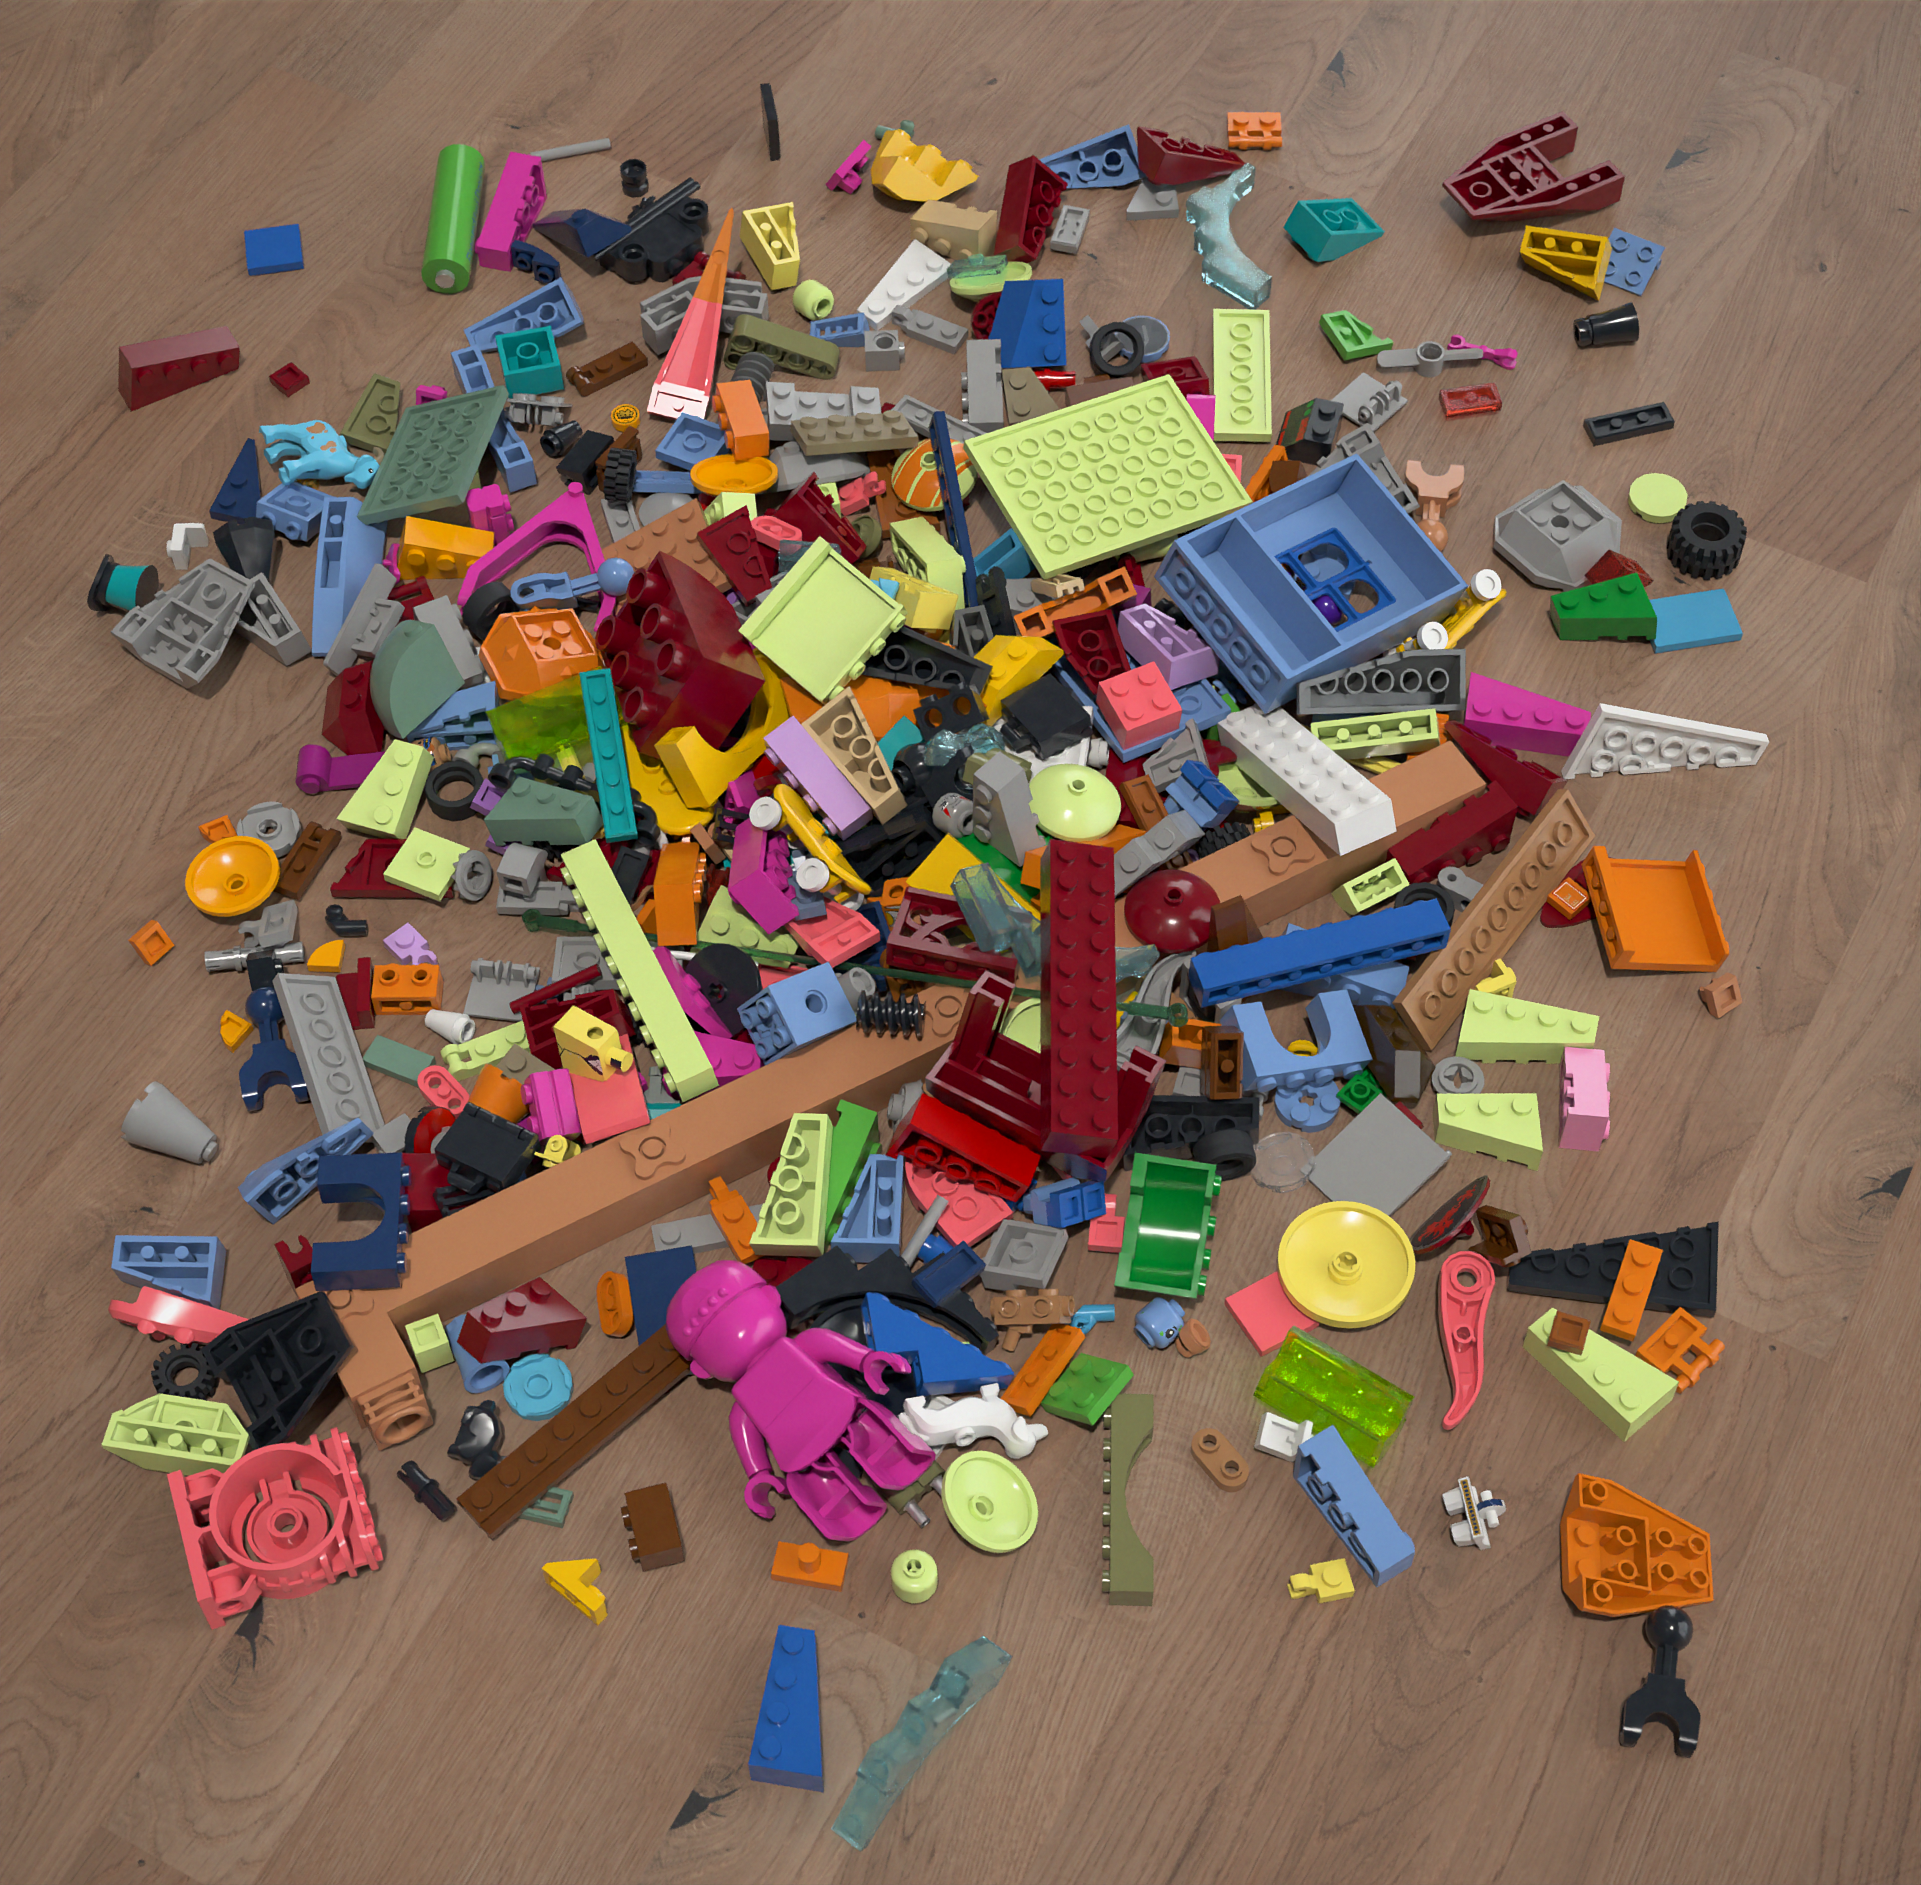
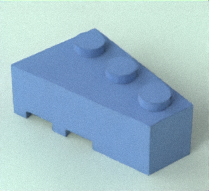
M870 1154L855 1186V1193L850 1204L843 1213V1219L838 1231L834 1233L831 1240V1249L837 1245L843 1253L850 1254L855 1262L870 1263L890 1248L897 1257L901 1253L904 1156L898 1155L897 1159L885 1154Z
M115 1235L111 1268L119 1279L125 1283L140 1288L144 1286L220 1309L226 1249L217 1236Z

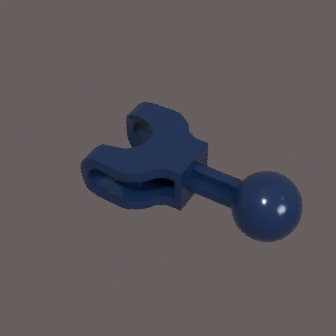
M260 987L250 993L245 1003L246 1015L254 1025L259 1027L260 1043L252 1045L253 1054L239 1071L242 1097L248 1112L260 1110L263 1107L264 1093L268 1088L277 1084L290 1087L294 1092L297 1103L311 1100L296 1053L289 1051L285 1039L280 1040L278 1024L284 1019V1015L275 988Z

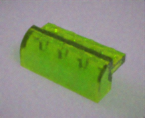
M597 666L587 671L601 670L602 667ZM579 674L485 711L504 761L519 756L536 760L539 754L550 756L590 740ZM615 695L619 725L622 727L628 723L623 719L622 708L617 695Z
M1295 1325L1288 1330L1277 1357L1264 1369L1253 1394L1259 1400L1299 1424L1305 1420L1313 1422L1312 1432L1316 1434L1334 1425L1352 1455L1372 1468L1382 1460L1398 1437L1407 1420L1405 1418L1415 1398L1413 1395Z

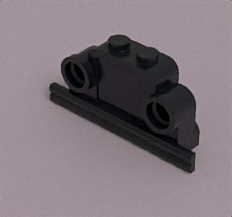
M691 177L687 178L627 220L625 223L631 226L632 232L590 257L595 261L600 260V265L606 270L617 272L629 281H641L648 276L655 282L663 283L677 276L694 261L698 252H704L703 237L709 231L708 205L703 200L691 199L689 197L700 189V184Z

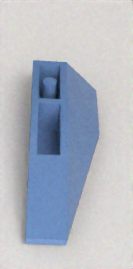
M324 497L314 585L313 657L327 656L372 568L376 563L382 564L384 558L388 520L380 524L372 523L365 525L357 518L363 502L354 497Z

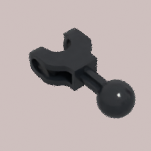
M963 743L942 753L932 769V777L921 785L926 796L915 797L911 795L905 798L907 806L896 815L921 805L934 809L937 801L947 793H957L973 801V787L965 785L960 780L958 773L959 768L974 754L971 743ZM874 815L873 819L870 820L871 825L880 822Z
M1665 1605L1656 1608L1647 1619L1646 1634L1650 1643L1656 1648L1654 1673L1648 1672L1642 1689L1635 1691L1626 1701L1621 1712L1619 1742L1623 1746L1635 1747L1642 1735L1643 1726L1650 1722H1659L1667 1726L1673 1733L1674 1752L1676 1755L1691 1758L1697 1747L1701 1714L1695 1703L1685 1692L1686 1679L1676 1678L1678 1651L1683 1650L1690 1643L1693 1636V1624L1691 1618L1684 1610L1677 1606Z

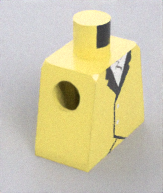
M572 1006L555 1024L554 1032L563 1069H569V1073L603 1082L607 1081L617 1069L626 1072L631 1067L633 1055L621 1049L618 1031L615 1027L575 1006Z

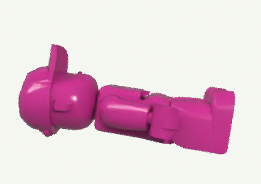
M717 1260L689 1277L672 1298L667 1308L666 1331L674 1348L687 1361H692L690 1370L694 1375L703 1379L714 1377L725 1382H737L732 1388V1395L736 1401L732 1405L728 1416L729 1431L737 1455L749 1479L744 1491L747 1506L758 1516L772 1519V1516L775 1515V1507L769 1503L767 1495L770 1488L774 1486L780 1494H791L799 1507L828 1539L853 1541L861 1537L881 1519L887 1509V1504L870 1486L863 1485L853 1475L833 1449L841 1441L850 1448L849 1453L865 1469L874 1482L881 1488L902 1490L918 1480L932 1465L936 1454L920 1436L912 1434L890 1410L878 1402L867 1399L866 1395L845 1381L827 1362L837 1363L864 1372V1377L869 1387L875 1393L885 1395L890 1390L881 1379L883 1369L890 1365L895 1372L910 1374V1364L899 1354L883 1351L875 1352L827 1328H811L801 1332L794 1339L786 1337V1320L780 1308L781 1297L774 1286L766 1285L767 1282L759 1273L736 1260ZM764 1438L780 1469L788 1472L786 1480L783 1477L770 1475L772 1466L766 1451ZM806 1468H808L806 1471H804V1472H802V1473H798L799 1471H802V1470H805Z

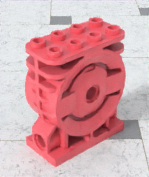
M338 1427L331 1428L332 1437L319 1441L317 1433L309 1435L311 1444L306 1446L299 1445L296 1441L261 1447L238 1459L225 1473L212 1468L184 1477L181 1470L167 1474L197 1601L212 1630L225 1626V1617L251 1609L259 1595L273 1599L299 1598L312 1594L328 1584L335 1583L336 1578L342 1572L348 1571L350 1578L358 1576L356 1569L358 1567L369 1564L371 1571L379 1569L377 1562L384 1560L379 1541L375 1535L372 1515L365 1499L366 1493L357 1470L356 1457L346 1431L340 1433ZM292 1480H300L303 1491L295 1490ZM262 1491L264 1500L258 1504L256 1494ZM308 1493L318 1496L330 1507L335 1520L331 1531L329 1529L328 1517L322 1504ZM247 1520V1539L254 1555L261 1563L252 1561L244 1549L243 1534ZM210 1522V1526L202 1528L201 1523ZM295 1525L292 1530L284 1533L281 1532L285 1526ZM225 1560L227 1565L212 1569L216 1562Z

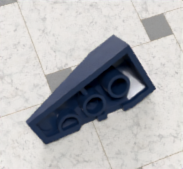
M588 209L554 211L532 224L535 230L587 258L632 232L631 226Z

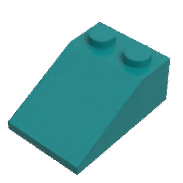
M1353 198L1299 200L1283 227L1291 235V239L1300 244L1307 252L1308 257L1316 262L1336 260L1382 237L1385 233Z

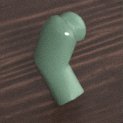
M903 120L898 129L903 130L912 138L915 133L913 131L915 124L912 121ZM878 125L875 131V138L882 140L886 131L897 129Z

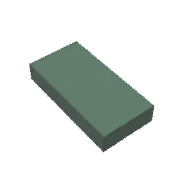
M378 1034L362 1058L365 1067L418 1088L417 1079L420 1072L429 1066H434L436 1063L434 1056Z

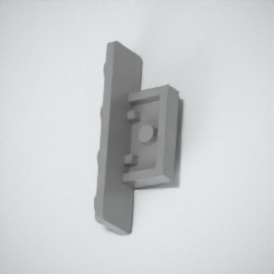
M376 563L372 568L323 662V665L336 676L345 668L351 667L357 655L375 658L382 642L395 628L405 609L399 601L387 600L396 582V577L382 564Z

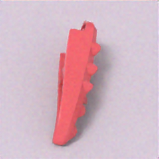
M1459 1251L1450 1255L1444 1261L1439 1274L1438 1318L1440 1336L1453 1387V1402L1443 1417L1441 1424L1446 1430L1453 1429L1466 1417L1474 1405L1483 1382L1484 1325L1489 1301L1496 1282L1494 1270L1489 1261L1481 1254L1472 1251ZM1461 1272H1469L1474 1275L1476 1283L1471 1287H1464L1458 1282L1457 1275Z
M146 1286L141 1288L135 1303L130 1304L119 1300H111L108 1311L114 1320L136 1327L143 1334L151 1333L157 1341H161L168 1336L176 1339L179 1343L188 1344L189 1348H191L192 1343L207 1345L227 1328L249 1320Z

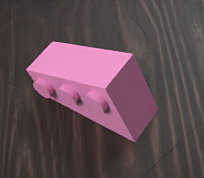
M1564 1047L1560 1061L1559 1148L1599 1151L1602 1140L1609 1137L1610 1092L1607 1091V1083L1609 1081L1610 1064L1605 1063L1604 1050Z

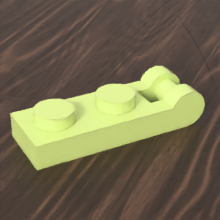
M523 1021L459 1045L449 1044L442 1048L440 1054L443 1061L450 1066L448 1072L457 1081H461L480 1074L485 1064H491L496 1067L514 1044H517L529 1053L531 1052ZM470 1057L471 1061H468L466 1063L461 1061L462 1059Z

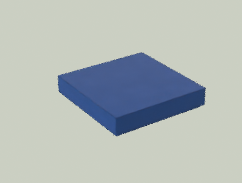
M299 224L244 231L249 276L304 269Z

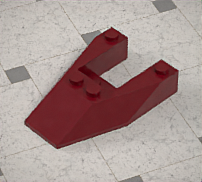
M1561 111L1495 138L1443 181L1442 187L1472 220L1521 221L1594 211L1620 201L1625 176L1610 160L1566 178L1552 166L1549 161L1574 152L1578 126L1564 111Z

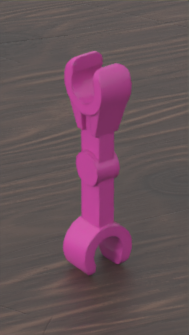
M1453 335L1451 343L1447 345V350L1482 349L1483 357L1480 359L1493 360V362L1507 370L1514 369L1517 364L1515 359L1518 352L1512 348L1494 350L1485 345L1478 346L1466 343L1461 335Z

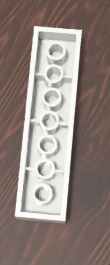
M1255 703L1254 706L1230 713L1227 719L1218 722L1217 728L1221 746L1230 748L1236 754L1237 761H1234V763L1340 856L1397 832L1391 799L1281 707L1265 714L1258 704Z

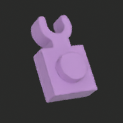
M406 923L383 940L384 947L402 965H407L410 962L413 965H419L424 962L438 965L436 955L428 950V942L409 923Z

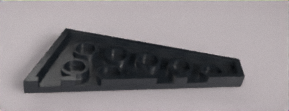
M1719 1221L1707 1223L1706 1227L1690 1229L1689 1226L1680 1227L1676 1231L1657 1234L1654 1231L1604 1239L1602 1243L1586 1245V1243L1573 1244L1572 1248L1553 1250L1551 1248L1535 1250L1531 1254L1520 1258V1263L1509 1267L1507 1291L1609 1304L1629 1240L1631 1239L1663 1250L1647 1298L1646 1309L1675 1312L1681 1307L1692 1315L1714 1317L1717 1305Z

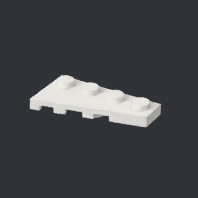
M914 239L859 306L857 313L864 312L869 326L878 331L892 321L891 313L896 305L908 308L951 277L954 274V265Z

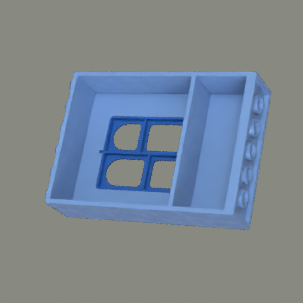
M1357 453L1174 540L1154 576L1265 714L1297 698L1298 682L1362 664L1402 643L1406 638H1412L1417 635L1422 625L1429 622L1440 623L1444 621L1468 587L1467 583L1446 560L1443 554L1435 547ZM1329 544L1338 547L1346 555L1348 566L1343 572L1323 582L1316 581L1298 559L1299 555L1319 545ZM1281 564H1287L1305 584L1307 588L1305 591L1298 586ZM1354 580L1363 581L1374 588L1378 595V603L1374 608L1364 613H1359L1339 591L1340 586ZM1322 595H1328L1345 614L1348 621L1333 628L1312 603V600Z

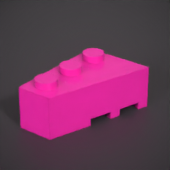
M694 1031L714 1070L719 1086L689 1100H694L765 1066L762 1058L756 1052L755 1045ZM663 1067V1075H664V1074L668 1073L665 1067ZM663 1077L662 1081L669 1096L676 1100H681L677 1091L670 1092Z

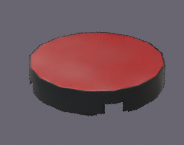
M436 1105L421 1108L418 1111L421 1112L418 1117L412 1118L408 1124L405 1134V1153H431V1143L434 1137L442 1132V1127H451L456 1121L452 1112L449 1109Z

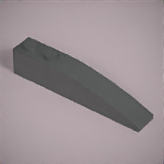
M1466 649L1405 650L1298 682L1297 714L1408 712L1433 708L1436 711L1466 710Z

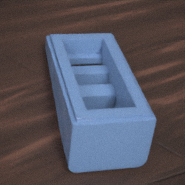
M864 312L810 322L811 336L832 342L838 347H865L864 331H870ZM821 330H825V335L821 336Z

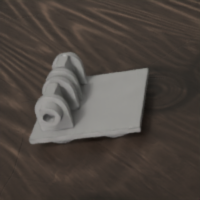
M1364 372L1331 400L1344 403L1343 415L1360 426L1368 423L1373 432L1408 402L1407 399L1401 396L1402 384L1399 381H1389L1385 386Z
M513 393V398H507L506 402L511 403L510 407L505 409V418L510 419V422L526 423L527 420V424H531L534 407H536L535 424L540 425L541 423L542 425L556 427L557 424L563 423V413L559 412V407H572L573 404L564 403L565 398L541 396V401L536 400L537 395Z
M483 958L472 960L471 973H474L463 1014L491 1019L523 1021L521 1012L514 1014L509 1003L535 991L540 967H531L530 963L525 965L512 964L511 961H507L505 964L502 960L494 962L486 961Z

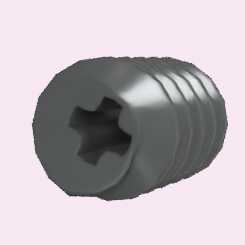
M757 352L746 353L741 356L730 382L751 380L758 403H760L764 394L765 384L769 382L771 374L775 369L774 363L764 354Z

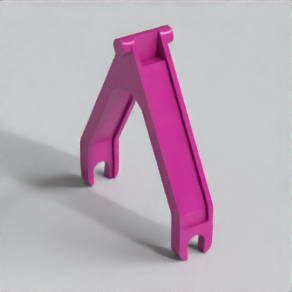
M570 483L568 491L469 567L457 600V605L462 606L460 609L461 616L467 600L478 588L498 580L540 546L549 542L562 541L576 545L584 552L590 573H597L598 568L605 560L581 483ZM603 590L597 591L601 608L594 626L595 632H597L600 623L606 616H616L614 612L616 596L609 595Z

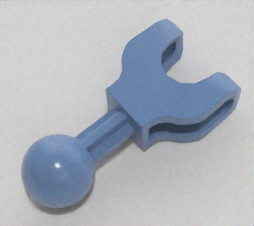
M610 558L600 565L597 573L571 580L567 571L558 574L538 573L518 579L512 584L510 593L514 603L521 608V612L529 611L534 606L541 607L542 609H571L579 607L577 597L603 590L612 596L626 594L628 583L635 572L626 560ZM524 588L534 590L533 593L528 594L524 598L519 597L520 592Z

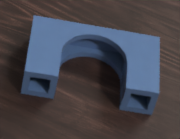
M1347 989L1318 993L1305 1008L1318 1044L1317 1055L1308 1057L1293 1054L1278 1043L1272 1033L1261 1001L1232 1005L1220 1019V1023L1222 1026H1235L1244 1032L1243 1079L1241 1080L1244 1091L1258 1089V1092H1266L1274 1089L1276 1086L1287 1085L1288 1088H1293L1308 1081L1315 1080L1316 1083H1325L1334 1077L1344 1076L1345 1079H1352L1356 1074L1361 1075L1363 1069L1372 1061V1057Z

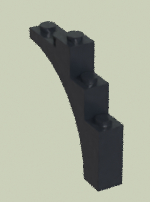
M836 1245L775 1287L780 1294V1308L784 1313L786 1324L790 1330L812 1317L821 1315L834 1305L848 1300L862 1299L865 1297L866 1292L882 1294L890 1303L904 1310H910L942 1323L963 1337L971 1345L977 1347L983 1355H987L994 1349L999 1337L997 1328L992 1320L982 1316L975 1308V1303L971 1296L966 1292H962L961 1288L934 1309L912 1286L913 1278L945 1255L944 1252L914 1273H911L907 1261L901 1256L897 1257L890 1248L858 1270L853 1257L848 1253H843Z

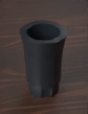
M1632 302L1604 312L1587 315L1585 318H1579L1573 322L1574 337L1579 346L1590 344L1594 346L1620 341H1638L1639 321Z

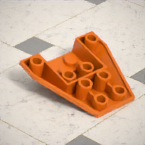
M860 675L855 680L851 678L845 685L844 689L850 686L876 741H880L904 715L920 729L913 712L914 709L919 707V694L915 684ZM790 676L780 679L790 718L794 716L802 724L824 706Z
M1581 1473L1575 1476L1561 1518L1560 1530L1562 1589L1579 1610L1618 1617L1653 1612L1656 1608L1665 1605L1681 1608L1709 1604L1714 1601L1709 1533L1612 1480Z

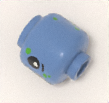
M1157 1297L1136 1313V1326L1133 1329L1149 1348L1155 1346L1163 1349L1179 1336V1332L1184 1326L1182 1317L1185 1316V1312L1175 1300L1171 1299L1168 1302L1161 1297Z

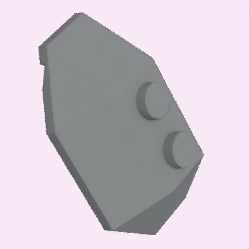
M797 441L785 443L782 447H777L768 458L777 466L778 479L770 489L761 494L795 489L813 472L819 478L816 481L818 485L866 476L870 473V469L865 459L855 452L806 456Z

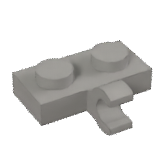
M290 900L263 907L261 920L242 922L239 925V934L250 932L254 935L245 938V948L255 947L259 943L261 948L269 946L280 947L292 941L298 913L295 901Z

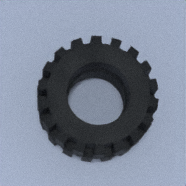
M1697 501L1696 505L1692 503L1686 505L1685 509L1681 508L1673 519L1666 548L1668 549V558L1672 559L1671 563L1674 567H1680V572L1683 574L1689 573L1692 578L1703 577V580H1710L1711 577L1719 579L1722 578L1723 574L1729 575L1732 573L1733 568L1736 569L1739 564L1746 540L1747 527L1744 526L1743 518L1737 517L1738 513L1734 509L1729 510L1727 505L1722 504L1720 506L1714 501H1709V503Z

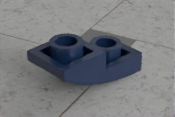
M514 240L511 245L514 267L533 271L535 281L549 284L561 277L560 264L554 257L531 244Z

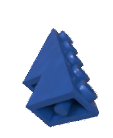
M866 1292L861 1304V1313L867 1347L875 1352L883 1351L899 1354L909 1364H912L917 1396L980 1391L981 1386L998 1383L999 1389L1008 1388L1014 1376V1371H1012L1008 1364L990 1359L983 1355L974 1345L963 1344L951 1337L950 1333L945 1329L933 1327L922 1321L916 1313L910 1310H902L891 1304L882 1294Z

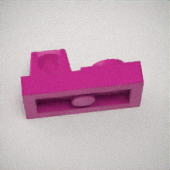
M863 140L825 185L831 191L836 186H839L847 193L852 194L862 182V179L853 169L855 168L859 171L869 158L865 155L872 146Z

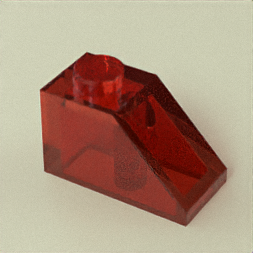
M1608 550L1584 575L1591 582V585L1636 572L1643 587L1649 586L1654 581L1637 561L1612 550Z

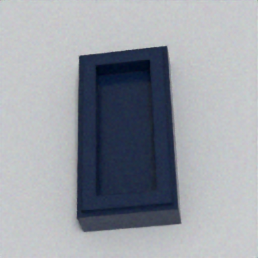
M963 1240L913 1278L911 1284L935 1309L983 1272L986 1264Z

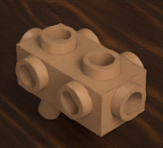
M1038 1289V1296H1026V1290H1005L1006 1297H993L990 1302V1313L992 1318H994V1325H1003L1008 1328L1001 1347L1009 1351H1015L1021 1333H1032L1033 1324L1071 1323V1316L1075 1312L1073 1296L1059 1295V1289Z

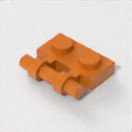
M1227 112L1228 147H1239V150H1247L1248 147H1263V150H1271L1272 147H1282L1280 112Z
M1679 1307L1636 1351L1635 1356L1665 1374L1670 1370L1677 1375L1675 1380L1679 1382L1675 1392L1681 1394L1687 1387H1693L1700 1380L1699 1375L1706 1367H1712L1719 1360V1354L1725 1349V1346L1719 1339H1714L1709 1345L1701 1338L1706 1334L1708 1328L1683 1308ZM1691 1350L1696 1354L1697 1358L1689 1365L1682 1358Z

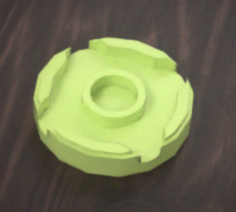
M1651 473L1637 478L1632 483L1629 490L1628 503L1630 509L1635 514L1637 512L1642 515V519L1648 522L1666 523L1673 521L1681 508L1685 509L1688 495L1685 487L1677 479L1666 474Z

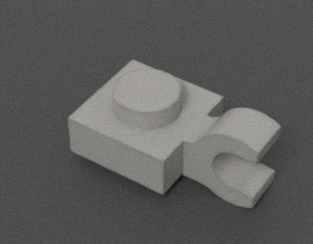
M1087 315L1080 321V324L1091 336L1085 342L1090 348L1092 337L1099 328ZM1110 333L1103 339L1100 352L1103 359L1107 362L1125 346L1114 333Z

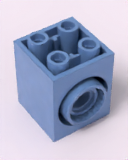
M829 962L769 985L737 1008L741 1022L747 1028L755 1044L756 1052L762 1058L765 1065L856 1022V1015Z

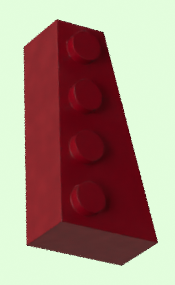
M1034 155L1009 165L993 255L1001 262L1030 263L1037 259L1046 238V227L1051 226L1054 219L1052 213L1055 208L1059 207L1062 200L1060 198L1061 192L1066 191L1068 186L1066 181Z
M227 326L119 347L118 391L130 411H135L239 369L240 346Z
M1495 780L1486 786L1488 792L1476 798L1473 794L1463 801L1464 806L1451 816L1447 812L1436 818L1437 820L1433 822L1429 830L1425 831L1424 828H1420L1387 850L1386 862L1396 858L1410 885L1422 882L1430 883L1438 879L1439 872L1443 868H1460L1468 863L1474 864L1484 855L1504 849L1510 843L1518 806Z

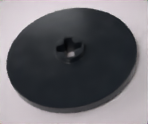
M725 943L709 945L693 956L684 971L698 981L701 986L699 991L710 1002L711 1007L733 1035L730 1039H733L747 1029L741 1022L737 1008L762 991L760 973L751 956L738 946ZM685 1013L694 1031L710 1034Z

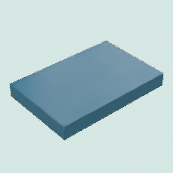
M1724 588L1650 600L1657 616L1656 639H1649L1654 653L1739 641L1742 638L1743 632Z

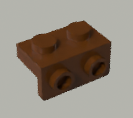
M1484 1205L1476 1210L1484 1241L1468 1248L1469 1251L1481 1254L1489 1262L1501 1265V1267L1514 1266L1520 1263V1258L1532 1253L1527 1238L1528 1227L1521 1215L1489 1205Z

